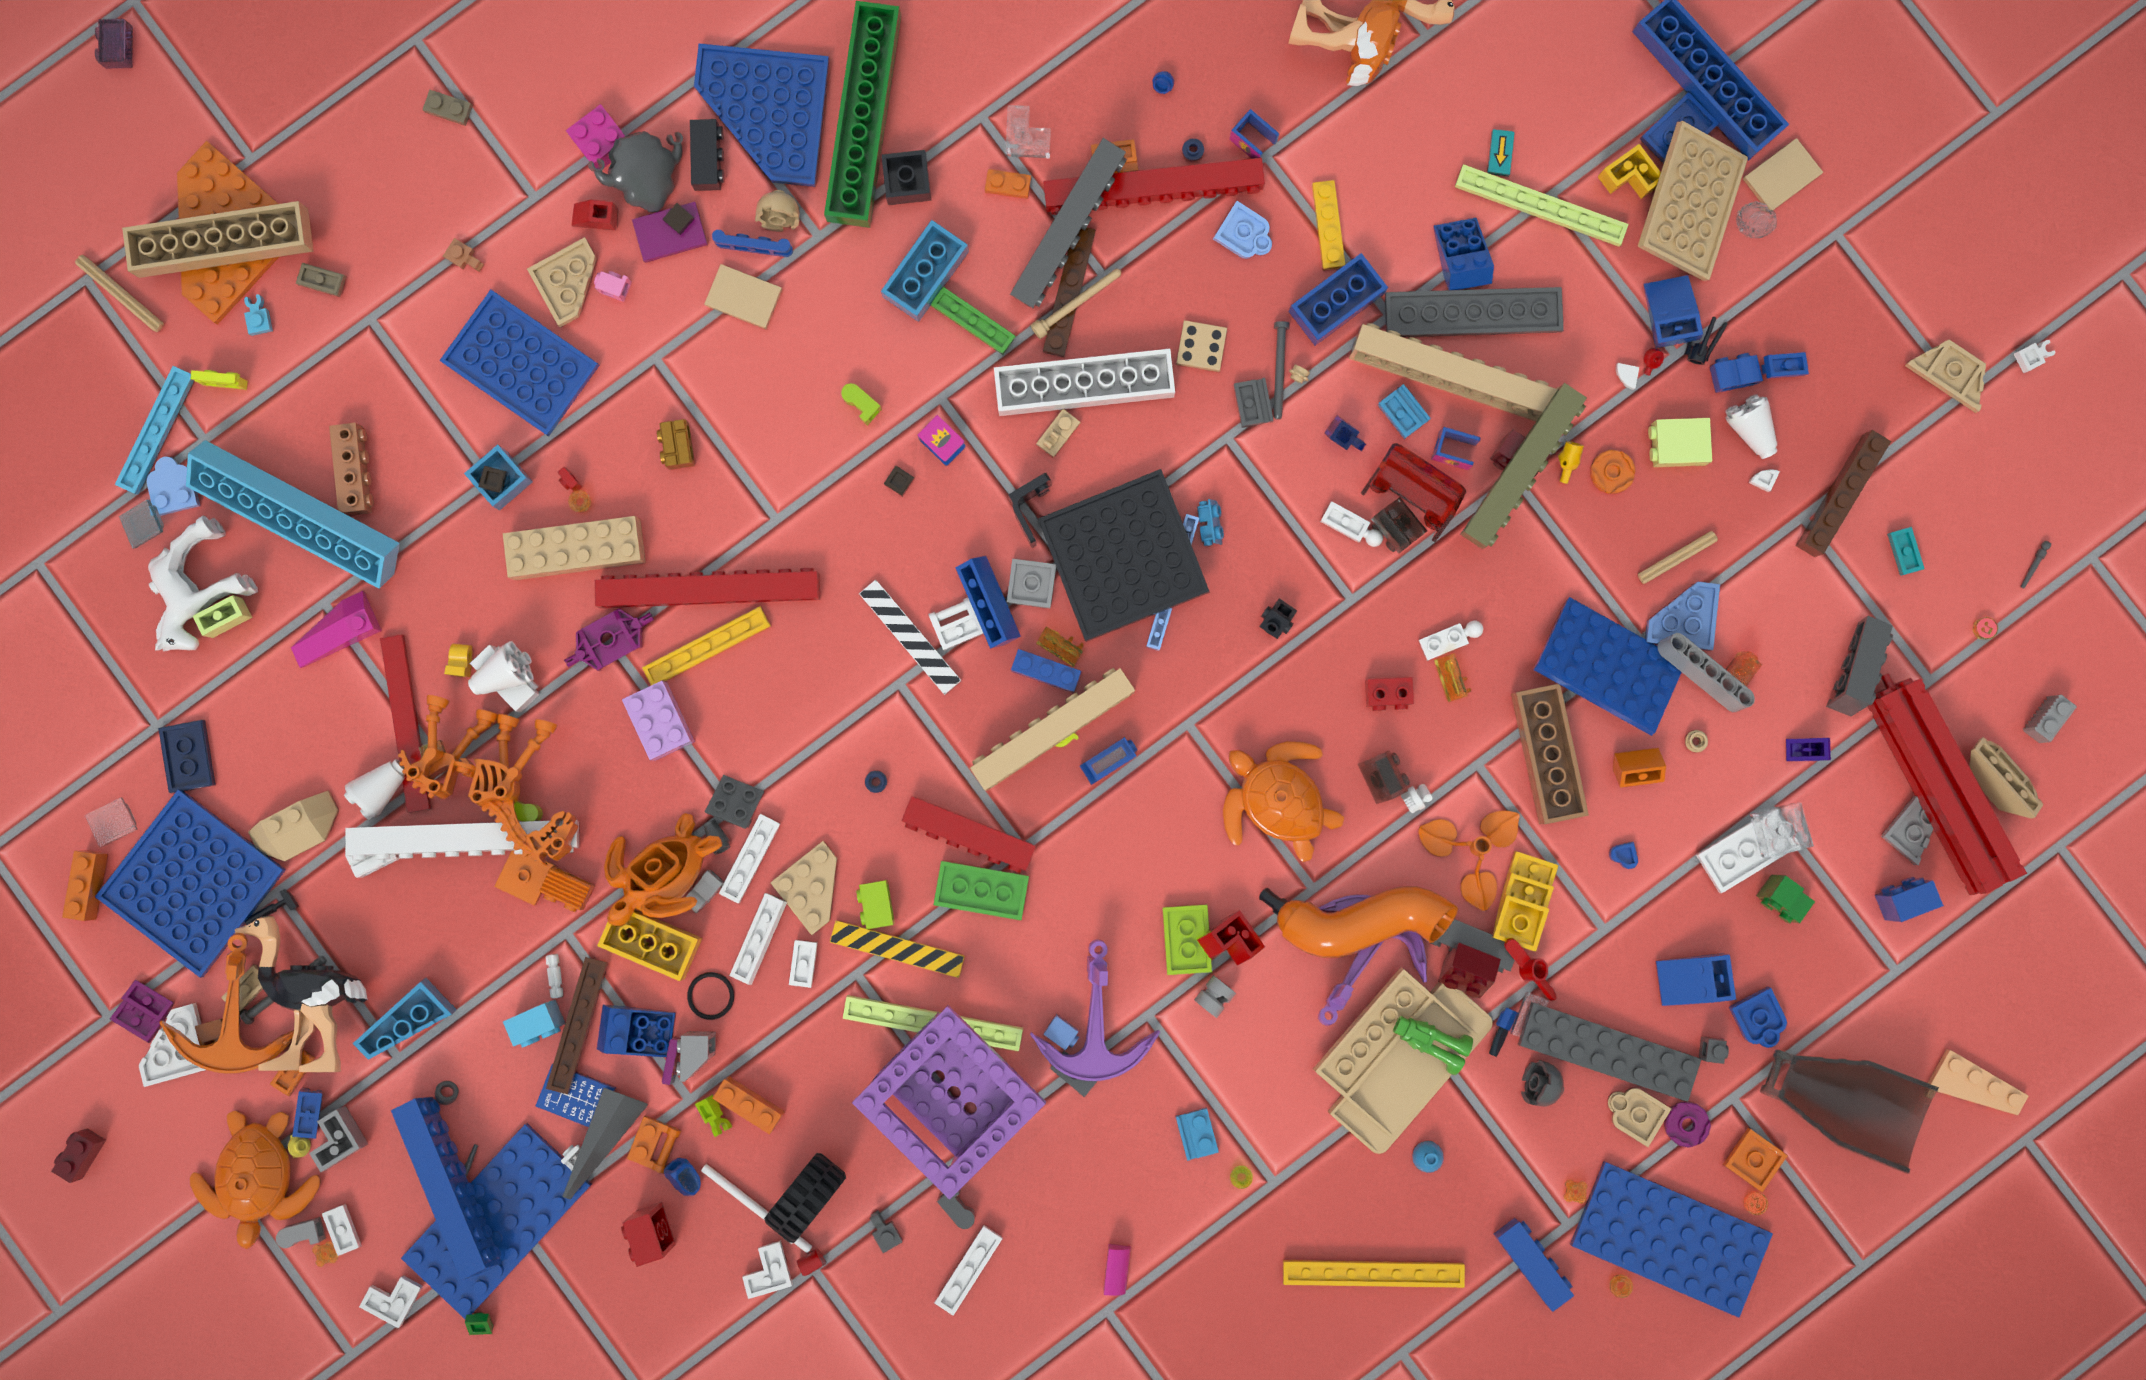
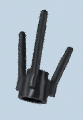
M1712 317L1702 344L1695 343L1692 347V341L1687 342L1685 355H1688L1687 360L1698 365H1704L1705 361L1708 362L1711 352L1728 325L1727 322L1723 323L1708 348L1706 345L1716 322V317Z

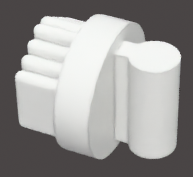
M1425 784L1419 785L1418 789L1411 786L1406 792L1401 794L1411 813L1424 809L1426 807L1424 802L1432 800V795Z

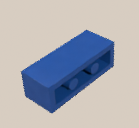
M1020 649L1017 651L1011 668V672L1071 693L1075 692L1081 675L1080 670Z

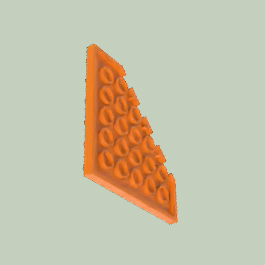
M205 141L177 172L179 219L278 204L208 141ZM279 257L181 271L182 295L218 325Z

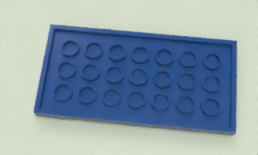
M526 1123L471 1182L475 1190L474 1197L476 1202L483 1209L484 1221L492 1230L491 1238L494 1245L501 1252L500 1259L502 1263L477 1276L460 1280L436 1221L401 1259L465 1319L467 1314H473L592 1184L587 1180L573 1195L571 1200L562 1197L572 1171L561 1162L564 1157Z
M1603 1161L1570 1245L1740 1318L1773 1233Z

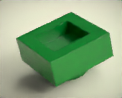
M476 1313L466 1315L465 1325L469 1335L492 1334L493 1323L489 1314Z

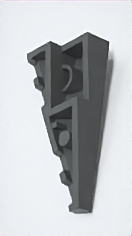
M603 1088L562 1197L572 1199L573 1195L587 1181L592 1172L601 1164L620 1141L621 1137L647 1108V1103Z

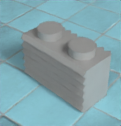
M2063 695L2048 696L2047 700H2044V703L2041 704L2042 707H2039L2036 714H2033L2034 717L2031 718V721H2028L2023 731L2039 743L2051 742L2077 708L2075 704Z

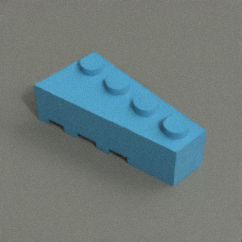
M425 978L352 1044L369 1060L452 1015L457 1009Z

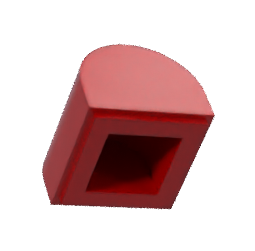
M817 1248L797 1260L798 1268L803 1276L811 1274L827 1263Z

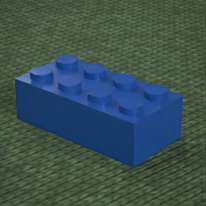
M1360 253L1292 304L1289 313L1314 346H1316L1383 296L1388 286L1364 255Z

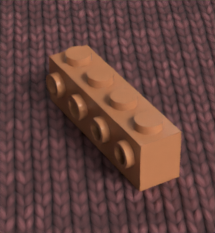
M357 423L329 426L338 511L348 516L372 513L371 507L374 505V500L369 490V485H371L372 481L371 475L367 471L369 454L365 450L364 443L367 441L366 431L363 426Z

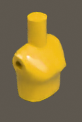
M1571 441L1565 442L1563 450L1558 454L1560 466L1563 468L1560 482L1568 484L1572 470L1577 469L1580 464L1584 445Z

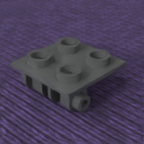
M723 775L705 813L744 829L749 828L752 822L751 818L764 791Z

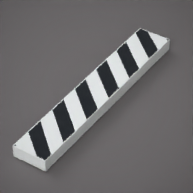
M874 580L859 593L944 695L961 682V679L877 580Z

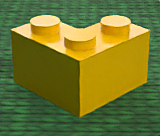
M1638 144L1603 169L1598 178L1610 194L1629 182L1642 199L1656 189L1661 172L1642 146Z

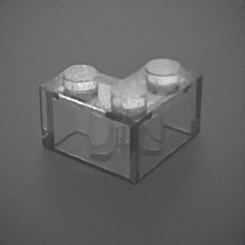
M1008 105L1006 156L1050 158L1051 128H1030V106Z

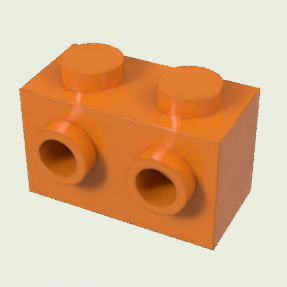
M1659 748L1614 753L1613 772L1620 788L1660 783L1665 781L1666 764Z

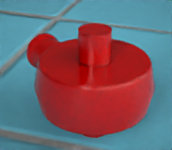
M1651 348L1645 353L1643 362L1647 367L1643 372L1644 374L1650 376L1653 369L1661 366L1664 361V354L1661 350Z

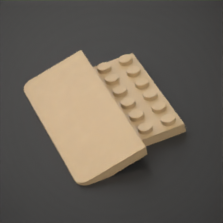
M1402 967L1399 968L1313 1068L1317 1074L1341 1094L1327 1112L1371 1151L1377 1154L1384 1153L1389 1149L1452 1075L1446 1071V1064L1443 1061L1425 1052L1421 1053L1418 1049H1413L1406 1041L1400 1039V1035L1393 1032L1398 1018L1402 1016L1406 1019L1412 1018L1416 1021L1428 1022V1025H1434L1436 1029L1455 1038H1459L1464 1034L1469 1035L1473 1038L1471 1052L1492 1028L1491 1017L1462 991L1449 989L1444 984L1438 982L1432 991L1429 992ZM1435 1040L1432 1043L1445 1051L1459 1055L1464 1059L1467 1058Z

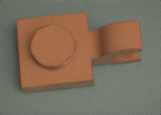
M455 238L443 254L445 259L461 269L469 265L480 272L484 266L481 261L473 257L475 251Z

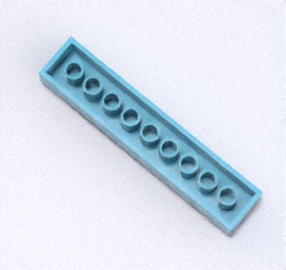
M206 440L188 453L186 487L379 589L394 575L399 542Z

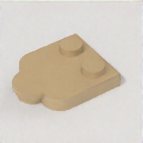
M1631 1088L1625 1093L1614 1092L1609 1096L1607 1102L1609 1109L1613 1112V1125L1647 1147L1651 1144L1671 1110L1670 1107L1638 1088Z

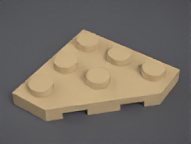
M585 237L527 268L559 327L580 317L597 257Z
M824 841L771 882L772 886L783 900L787 902V905L811 935L826 925L831 918L838 858Z

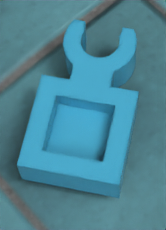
M259 294L256 295L257 302L255 304H252L249 297L244 298L245 305L250 308V312H246L244 315L248 334L251 336L273 331L269 310L266 308L262 309L264 299Z

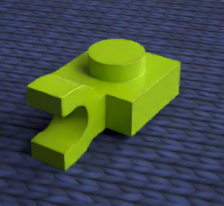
M712 1094L696 1103L695 1106L705 1124L709 1122L712 1133L716 1137L722 1134L720 1125L724 1131L730 1129L732 1125L727 1119L720 1117L723 1113L719 1103L712 1099Z

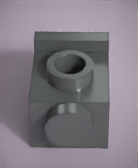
M1701 1036L1699 1058L1706 1062L1724 1064L1729 1054V1047L1726 1045L1727 1041Z

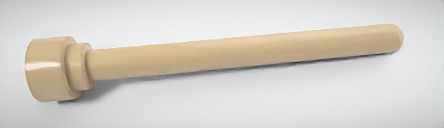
M1114 269L1045 320H1036L1030 324L1033 332L1039 339H1042L1047 335V331L1050 330L1049 327L1119 278L1121 270Z

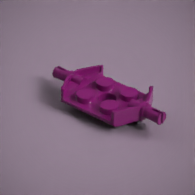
M618 608L576 632L575 654L564 659L566 665L570 667L579 661H583L597 671H601L603 667L638 648L641 649L642 628L644 625L654 621L652 614L649 612L640 618H634ZM606 633L613 635V642L610 645H604L602 642V637Z

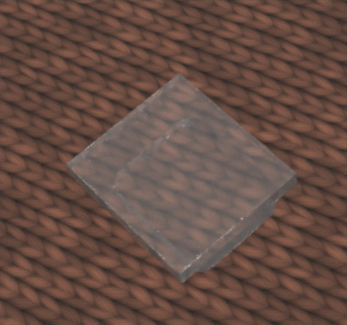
M119 798L85 815L99 847H103L137 830L136 820L123 798Z

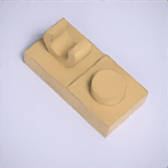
M1062 409L1036 445L1054 458L1080 425V421Z

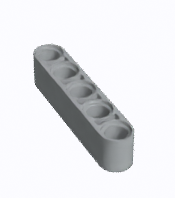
M1675 633L1659 641L1658 651L1661 656L1727 710L1738 712L1754 704V694L1748 687L1681 633Z

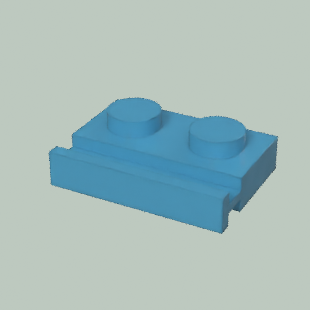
M1404 384L1378 403L1379 408L1404 439L1431 419Z
M1207 1107L1175 1116L1187 1161L1219 1153Z

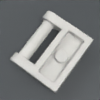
M968 597L963 599V602L945 610L928 614L943 650L984 634ZM967 610L969 613L968 616L942 627L939 624V621Z

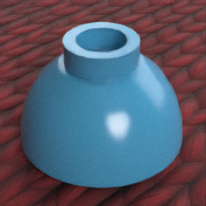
M1423 1141L1414 1148L1412 1159L1414 1165L1420 1171L1432 1173L1442 1166L1444 1154L1441 1147L1435 1142Z

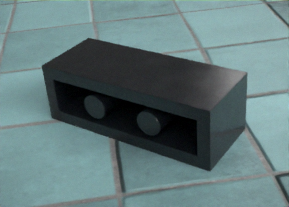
M716 119L690 120L691 185L695 191L721 190V183H724V170L721 169L720 161H724L723 148H720V140H723L724 133L723 127L719 126Z

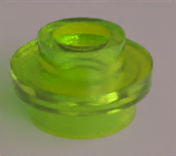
M1237 1166L1231 1171L1230 1180L1236 1188L1245 1189L1252 1183L1253 1175L1246 1166ZM1239 1173L1245 1174L1243 1181L1237 1179Z

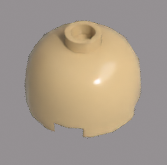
M775 190L763 195L758 201L755 221H760L763 228L771 231L783 232V227H791L793 230L799 225V206L789 194L781 190Z

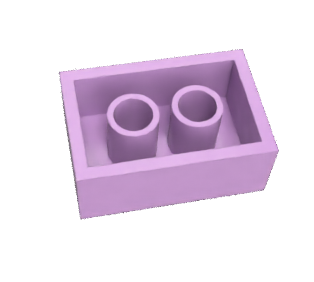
M660 681L622 699L649 760L656 761L695 742L667 682Z

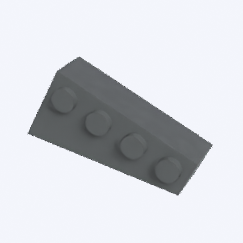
M1870 616L1858 622L1848 648L1852 653H1849L1843 661L1841 669L1845 671L1839 678V681L1835 682L1833 690L1837 691L1833 700L1829 699L1826 707L1851 717L1873 704L1876 698V693H1874L1875 687L1882 677L1880 673L1881 666L1887 659L1886 648L1893 638V634H1891L1893 625Z

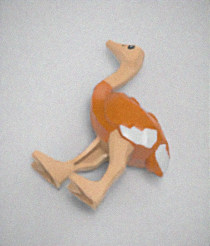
M1303 0L1302 4H1300L1288 44L1299 46L1314 45L1331 51L1341 49L1349 51L1352 65L1347 71L1346 83L1350 86H1360L1371 83L1381 72L1383 64L1388 65L1402 24L1398 22L1399 12H1404L1428 24L1443 25L1452 22L1455 8L1452 0H1438L1430 5L1422 4L1416 0H1372L1363 8L1357 18H1351L1328 10L1322 5L1321 0ZM1307 15L1322 21L1330 33L1312 32L1308 27Z

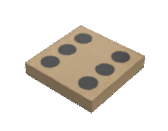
M1184 320L1176 365L1220 372L1227 328Z

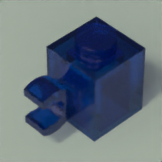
M1338 415L1325 431L1329 439L1346 450L1350 445H1353L1360 451L1366 446V443L1357 437L1360 432Z

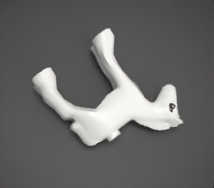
M204 515L198 518L196 523L189 525L179 537L170 543V550L164 548L160 555L151 559L148 564V570L152 579L149 586L155 594L160 593L167 606L156 629V639L158 641L155 644V650L157 651L161 649L163 651L196 650L199 647L198 639L189 634L183 627L189 619L193 618V615L207 609L214 602L227 595L251 596L258 592V587L248 575L241 576L239 573H235L199 591L196 584L183 573L187 554L196 544L204 539L214 540L226 535L224 528L215 518L209 520Z

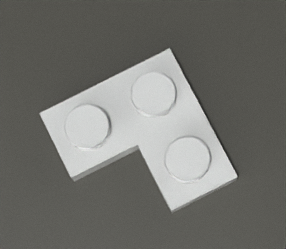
M781 1241L758 1248L763 1270L752 1272L742 1277L748 1299L793 1285Z
M404 1275L400 1277L392 1294L372 1285L369 1287L359 1307L400 1328L423 1286Z

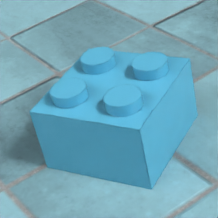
M555 999L503 1021V1024L513 1047L520 1044L523 1048L540 1041V1035L544 1039L560 1032V1026L565 1025V1021Z

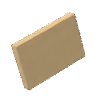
M1796 138L1746 175L1743 180L1770 213L1819 177L1823 171Z
M720 264L704 305L767 329L783 289Z

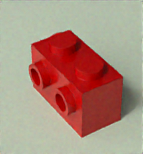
M1413 677L1365 680L1366 707H1372L1373 711L1386 710V706H1395V710L1408 709V705L1414 704Z

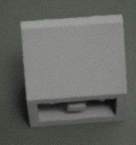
M689 1031L681 1035V1039H678L677 1052L680 1053V1062L677 1063L676 1072L677 1076H680V1082H685L694 1076L715 1055L716 1032Z

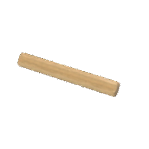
M1710 531L1638 573L1639 580L1645 584L1717 542L1716 534Z

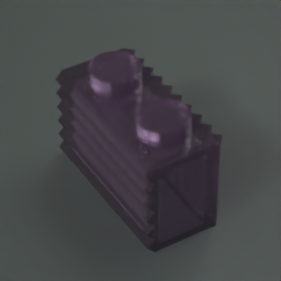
M98 19V27L95 28V36L98 40L95 58L106 69L133 67V27L125 19Z

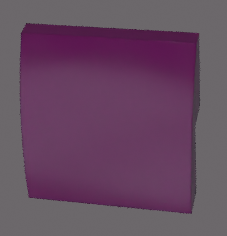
M135 980L121 998L123 1001L110 1017V1020L150 1043L161 1027L159 1022L161 1020L165 1021L174 1003Z

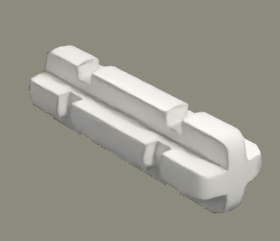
M558 954L546 956V965L549 966L547 974L548 983L551 986V989H549L551 998L563 997V987H560L562 978L560 966H558V963H560Z

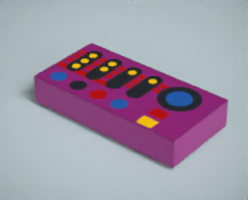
M674 1037L669 1042L662 1084L671 1085L675 1081L680 1055L677 1052V1041L681 1038Z

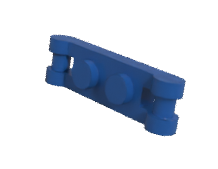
M715 230L712 233L713 241L722 249L789 257L793 254V248L787 239H780L778 242H775L767 237L749 238L746 234H736V236L725 235L722 230Z

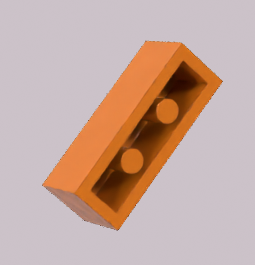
M87 850L74 851L62 918L80 921L97 919L100 900L95 896L103 886L108 854Z
M730 1076L723 1080L712 1098L769 1135L774 1131L785 1113L784 1110Z

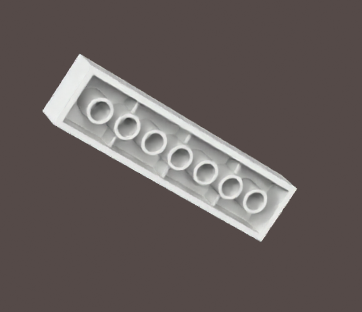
M1170 349L994 367L999 416L1174 398L1175 395Z

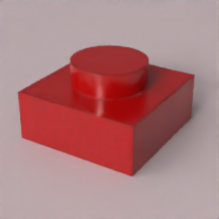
M563 467L557 472L561 477L559 482L566 490L572 489L577 492L583 487L567 468Z

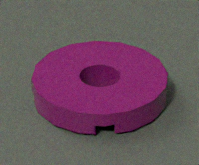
M1685 1101L1673 1105L1664 1120L1666 1134L1670 1140L1679 1146L1689 1148L1701 1144L1710 1132L1711 1124L1705 1109L1696 1103ZM1690 1118L1693 1126L1690 1130L1686 1131L1682 1128V1122Z

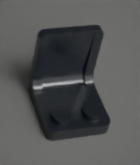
M1047 472L1008 494L1016 520L1031 548L1037 546L1036 540L1019 508L1023 503L1036 495L1042 497L1050 491L1049 488L1052 484Z

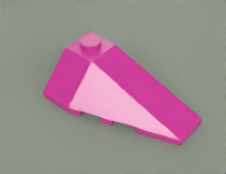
M361 591L343 599L291 647L300 668L382 631L365 592Z

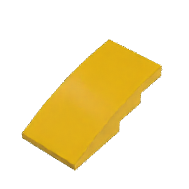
M1514 851L1497 912L1493 938L1502 941L1514 938L1521 947L1536 952L1549 912L1548 905L1554 889L1552 884L1559 865Z

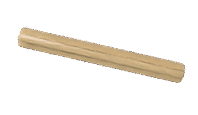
M80 255L76 259L75 263L153 331L159 332L163 328L164 323L91 260L84 255Z

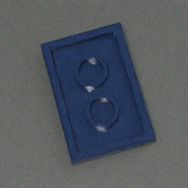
M205 720L158 728L168 792L172 794L176 793L177 790L188 791L215 786Z

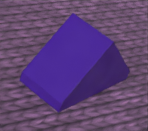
M1830 738L1786 739V761L1831 760Z

